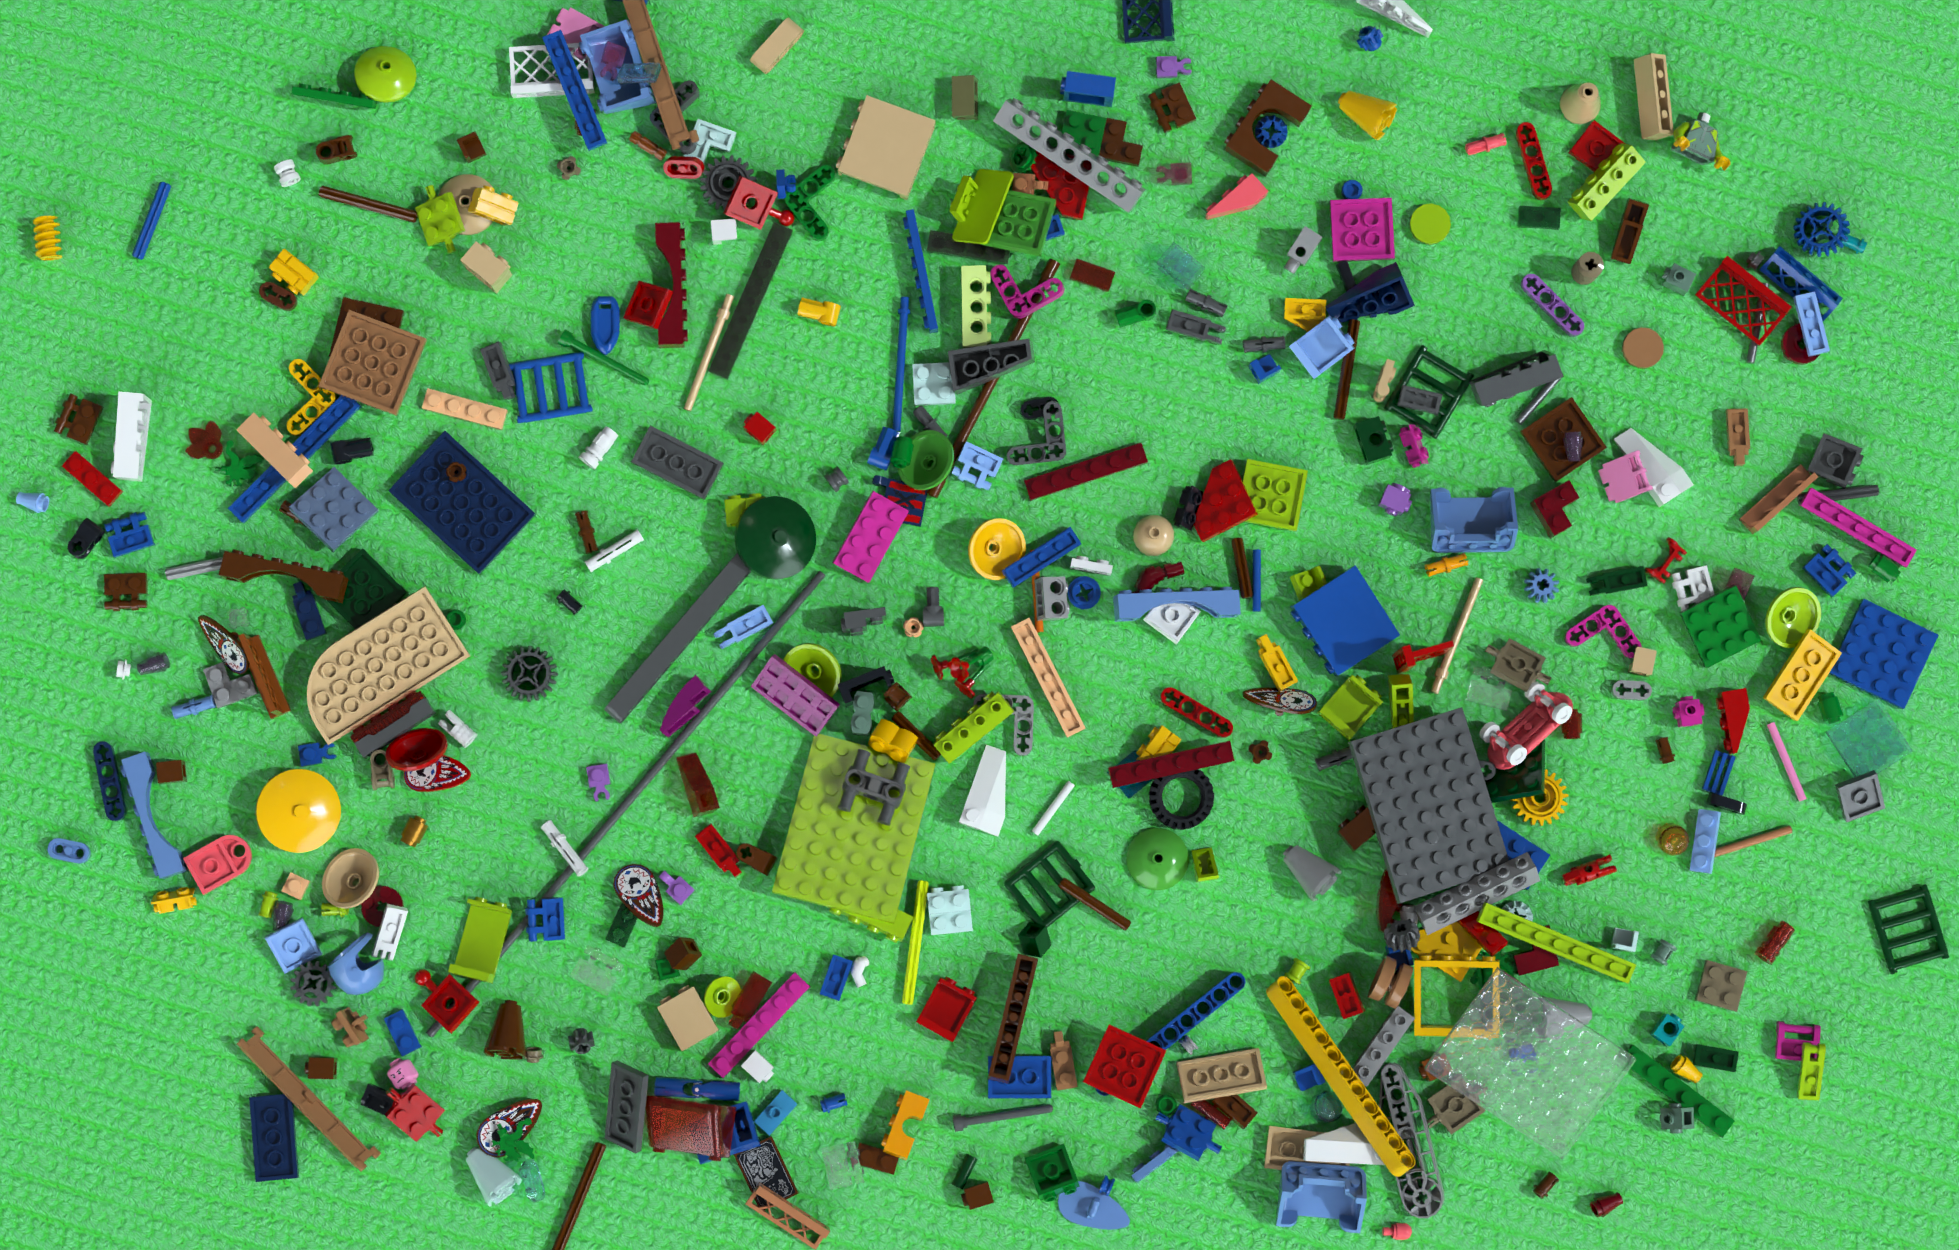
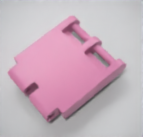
M571 7L569 11L562 8L556 18V22L561 24L560 27L553 24L547 35L561 30L567 44L582 42L580 35L605 26ZM580 47L573 53L581 61L587 56L586 53L583 56Z
M1639 450L1602 464L1603 469L1598 470L1602 483H1609L1610 485L1604 488L1609 502L1615 500L1616 503H1620L1653 489L1646 477L1645 472L1647 470L1643 468L1639 457L1641 454Z

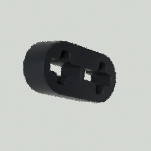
M1054 397L1026 401L1020 408V414L1028 421L1043 418V409L1041 407L1048 401H1058ZM1027 406H1030L1031 409L1038 408L1037 411H1033L1032 416L1024 413ZM1053 407V410L1049 412L1051 416L1055 415L1054 413L1058 411V408Z
M1709 793L1707 804L1741 815L1745 814L1746 803L1714 793Z

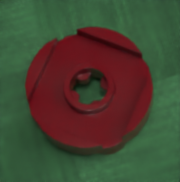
M1800 323L1790 327L1783 334L1781 348L1786 359L1795 364L1805 365L1813 362L1820 354L1808 357L1806 347L1801 349L1797 345V342L1804 339Z
M376 886L370 897L361 903V910L365 920L375 927H380L384 915L382 910L378 911L377 909L380 901L404 907L402 896L391 887Z

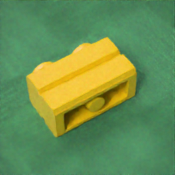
M485 185L482 188H475L468 212L504 226L513 223L518 202L512 200V195L494 193V188Z
M285 248L269 266L270 270L273 271L271 276L279 282L284 280L288 283L287 288L295 295L299 292L304 296L319 278L314 271Z
M1162 725L1159 729L1154 727L1148 736L1151 740L1147 746L1142 744L1136 752L1139 755L1136 760L1140 761L1172 754L1182 739Z

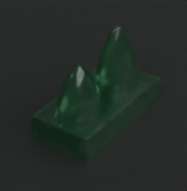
M623 903L619 907L605 940L625 948L638 918Z

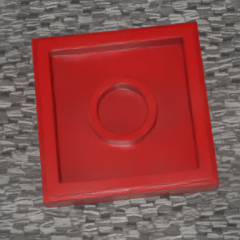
M1593 120L1568 153L1595 172L1599 168V164L1613 153V149L1624 142Z
M638 281L623 318L627 321L658 329L673 291Z

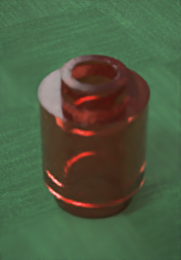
M1573 709L1570 718L1561 724V732L1564 734V739H1580V734L1583 733L1582 713H1578V709Z

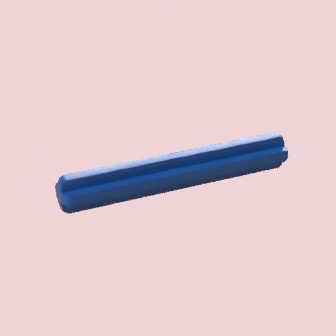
M159 183L132 256L142 260L145 256L171 189L168 183Z

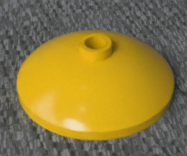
M1003 518L989 519L980 524L973 532L968 547L969 560L974 570L979 575L991 580L1005 579L1006 577L1002 570L1024 557L1026 552V542L1021 529L1012 521ZM990 544L993 545V548L991 550H989Z

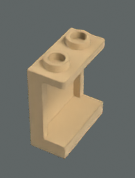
M689 985L678 990L679 995L671 998V996H668L659 1001L661 1005L657 1007L681 1051L719 1031V1028L714 1023L697 993L695 986L690 988Z

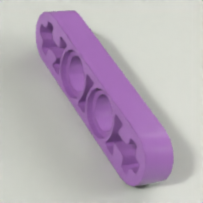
M1528 274L1521 281L1523 291L1567 335L1576 337L1583 332L1584 322L1537 275ZM1527 279L1529 281L1533 279L1535 281L1534 286L1537 289L1541 286L1543 289L1537 295H1534L1533 293L1536 289L1532 286L1530 288L1526 286L1528 283ZM1542 293H1548L1551 296L1549 303L1541 302L1540 295ZM1555 308H1563L1565 316L1558 318L1554 313ZM1570 315L1572 318H1570L1569 321L1572 324L1578 323L1579 326L1577 327V329L1579 331H1571V324L1568 321L1566 322V324H1564L1563 321H1565Z

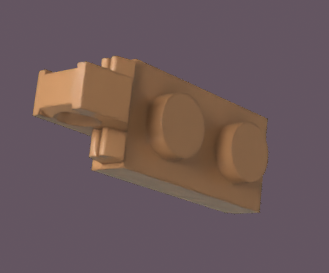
M1748 408L1727 409L1726 425L1729 456H1733L1734 466L1745 465L1744 455H1749L1750 449Z
M1062 1031L1053 1032L1055 1043L1050 1044V1053L1056 1089L1058 1091L1076 1088L1078 1086L1071 1045L1069 1041H1064Z

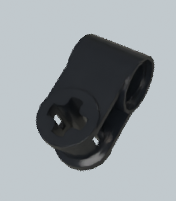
M86 518L69 541L68 551L75 558H86L103 537L105 529L89 518ZM78 545L81 546L83 549L82 551L76 550L75 547Z

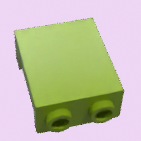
M1351 675L1318 712L1323 719L1347 740H1350L1355 735L1358 729L1383 703L1380 699L1382 696L1375 689H1368L1365 686L1366 682L1359 675Z

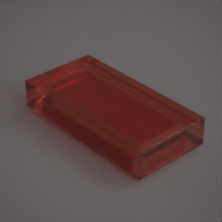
M1076 259L1070 279L1109 292L1115 272Z

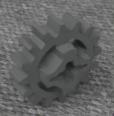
M309 961L308 967L301 964V971H294L297 977L291 978V981L295 982V986L290 988L297 991L294 997H301L300 1003L303 1004L307 1001V1006H312L313 1002H315L316 1006H320L321 1000L327 1003L326 997L334 996L331 990L337 989V987L333 985L334 980L331 978L329 971H327V964L320 967L321 963L316 961L315 966H313L312 961ZM310 970H319L322 974L316 976ZM304 977V984L300 986L301 979ZM311 979L319 980L316 984L317 988H309L312 984ZM327 981V989L324 991V982ZM313 992L317 998H310L306 994Z

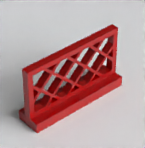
M1726 256L1720 266L1695 294L1696 297L1759 347L1792 308L1791 305L1729 256ZM1721 270L1729 274L1730 283L1717 284V275ZM1715 279V284L1710 285V283ZM1733 285H1743L1746 295L1734 297ZM1730 286L1731 297L1719 298L1718 287ZM1715 287L1717 299H1707L1702 295L1706 288ZM1748 290L1754 295H1748ZM1758 297L1762 302V308L1750 309L1749 298ZM1746 298L1747 310L1735 311L1734 300ZM1732 300L1733 311L1723 312L1720 309L1719 301ZM1764 303L1767 304L1769 307L1764 308ZM1774 310L1780 316L1773 322H1766L1765 311ZM1762 311L1763 323L1751 324L1750 312ZM1748 313L1749 324L1739 325L1736 322L1735 314ZM1764 325L1765 334L1758 340L1752 335V327Z
M1453 640L1413 652L1410 645L1401 647L1392 655L1397 674L1406 673L1416 665L1415 662L1445 654L1454 647Z

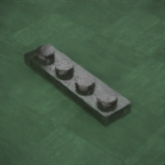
M930 230L927 252L1008 265L1010 250L981 244L956 242L953 240V234Z

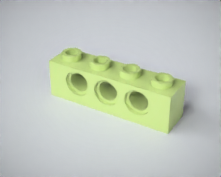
M986 265L961 266L962 349L991 344V332H987V324H991V312H987V304H991V292H986V284H990V271H986ZM974 283L980 284L982 289L979 292H973L970 289L971 285ZM973 304H980L982 310L976 313L970 307ZM973 324H980L983 329L981 332L975 333L971 330V326Z

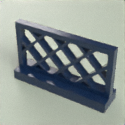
M1122 0L1125 44L1166 40L1167 42L1175 41L1172 0H1159V3L1155 0H1150L1143 9L1135 3L1137 0H1128L1130 2L1128 6L1127 0ZM1153 3L1159 7V12L1154 18L1146 12ZM1133 5L1141 11L1134 20L1128 16V10ZM1143 14L1152 20L1145 29L1137 23ZM1156 23L1161 29V35L1152 36L1147 31ZM1134 25L1142 30L1138 37L1129 38V30Z

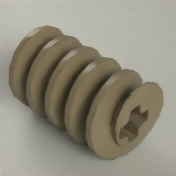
M1595 252L1584 253L1572 267L1571 275L1573 279L1581 285L1592 283L1604 268L1602 257Z

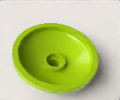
M379 46L367 50L359 57L355 65L354 77L358 88L367 97L379 102H395L406 97L414 88L416 68L411 58L403 51L390 46Z
M1791 587L1779 593L1771 602L1766 614V630L1771 640L1782 647L1794 648L1807 629L1816 632L1821 619L1819 600L1811 591L1802 587Z
M804 643L795 646L786 654L783 661L830 697L839 689L837 684L841 683V669L837 659L828 649L818 644Z

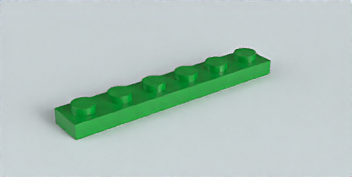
M1631 1045L1620 1060L1621 1063L1673 1102L1681 1103V1107H1693L1694 1118L1721 1138L1724 1137L1735 1122V1120L1635 1045Z

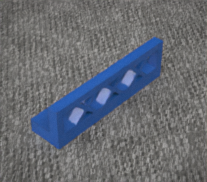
M1780 246L1759 269L1791 297L1801 295L1800 290L1815 292L1818 303H1824L1829 308L1824 314L1821 313L1822 321L1830 315L1843 299ZM1773 261L1779 266L1780 273H1772L1767 268L1768 265ZM1791 276L1794 278L1796 286H1788L1785 283L1784 277Z

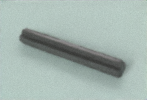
M1878 485L1820 491V493L1833 501L1878 496L1879 487ZM1806 493L1797 496L1798 504L1801 503Z

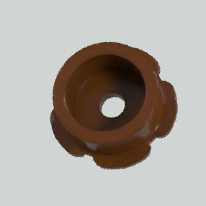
M453 462L446 469V475L449 476V480L452 482L462 481L466 477V467L463 464Z

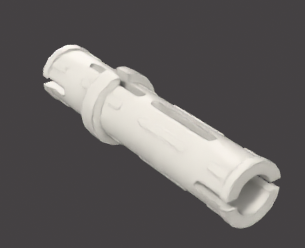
M636 529V531L608 548L600 549L598 554L584 562L590 572H593L605 563H611L613 558L644 539L638 529ZM629 540H631V542H629V543L626 544L625 546L621 547V548L618 549V550H615V549L618 548L619 546H621V545H623L624 543H626V542H628ZM611 551L613 552V553H611L610 555L606 556L605 558H603L602 560H600V561L597 562V560L600 559L601 557L605 556L606 554L610 553Z
M552 820L544 823L541 829L551 840V845L558 849L576 875L582 876L589 868L586 867L567 842L565 834L560 833Z

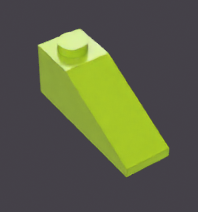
M1388 675L1392 728L1414 722L1413 683L1410 675Z

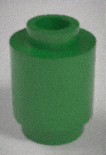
M899 436L893 443L890 462L896 468L903 469L911 464L914 445L912 444L913 440L909 437Z
M1877 554L1868 566L1872 569L1871 572L1887 583L1890 580L1894 582L1901 573L1898 570L1900 566L1885 555Z
M1834 692L1818 696L1819 702L1817 703L1823 721H1828L1829 724L1841 721L1840 717L1843 716L1838 697L1835 696Z

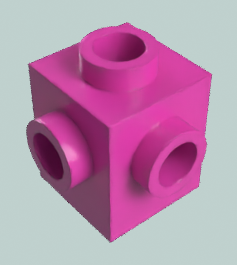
M1693 696L1680 697L1681 701L1676 702L1673 707V717L1677 719L1678 728L1703 724L1704 706L1702 703L1700 704V700L1693 699Z

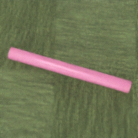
M1775 722L1768 724L1767 727L1798 801H1803L1807 798Z

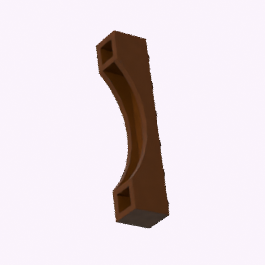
M234 549L232 552H224L219 576L223 579L245 583L264 575H288L307 583L320 598L343 603L348 578L341 571L331 569L330 572L323 571V568L311 565V568L303 567L304 564L293 561L291 564L283 563L284 560L274 557L271 560H266L262 555L252 553V556L244 555V552Z

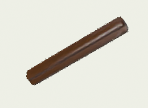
M1063 878L1060 881L1059 888L1126 931L1129 928L1130 920L1068 879Z

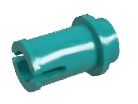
M1848 234L1846 235L1848 241H1841L1845 247L1855 250L1856 254L1858 252L1863 253L1867 245L1863 238L1860 240Z

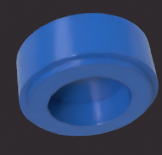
M1349 180L1344 183L1341 193L1344 199H1359L1363 189L1358 181Z

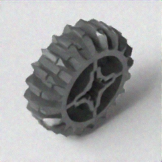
M528 646V652H525V649L520 647L521 654L518 655L514 650L512 651L515 656L514 659L510 656L506 657L511 663L510 665L506 663L502 665L508 669V671L501 672L502 676H508V678L502 680V683H510L506 690L511 691L514 689L511 694L513 697L520 693V701L524 699L525 695L527 702H531L533 695L535 700L539 701V693L545 698L547 697V694L544 692L545 689L550 692L553 691L548 685L549 683H557L551 679V676H558L557 672H551V670L557 668V665H549L554 660L553 657L545 659L548 652L543 651L540 655L539 647L535 649V652H533L532 646ZM533 657L542 662L529 666L523 659ZM518 663L521 667V674L514 681L513 671ZM524 666L530 671H535V673H532L535 682L529 677L525 678L526 669ZM545 667L546 677L541 685L538 680V674ZM531 682L536 689L527 691L517 686Z

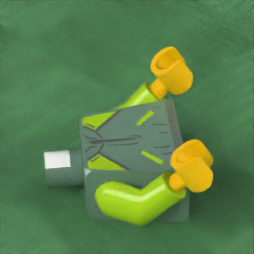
M1700 112L1697 120L1693 119L1683 122L1673 131L1675 142L1671 148L1672 151L1700 165L1715 162L1714 167L1716 169L1722 167L1724 171L1730 166V160L1723 156L1720 151L1717 129L1708 125L1711 117L1709 114Z

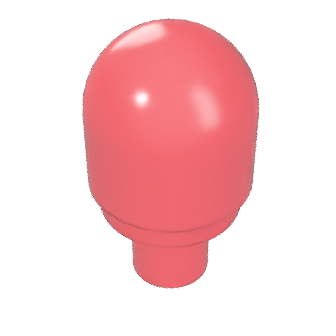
M1395 1223L1391 1227H1383L1382 1234L1383 1236H1391L1395 1240H1407L1412 1235V1228L1407 1223Z

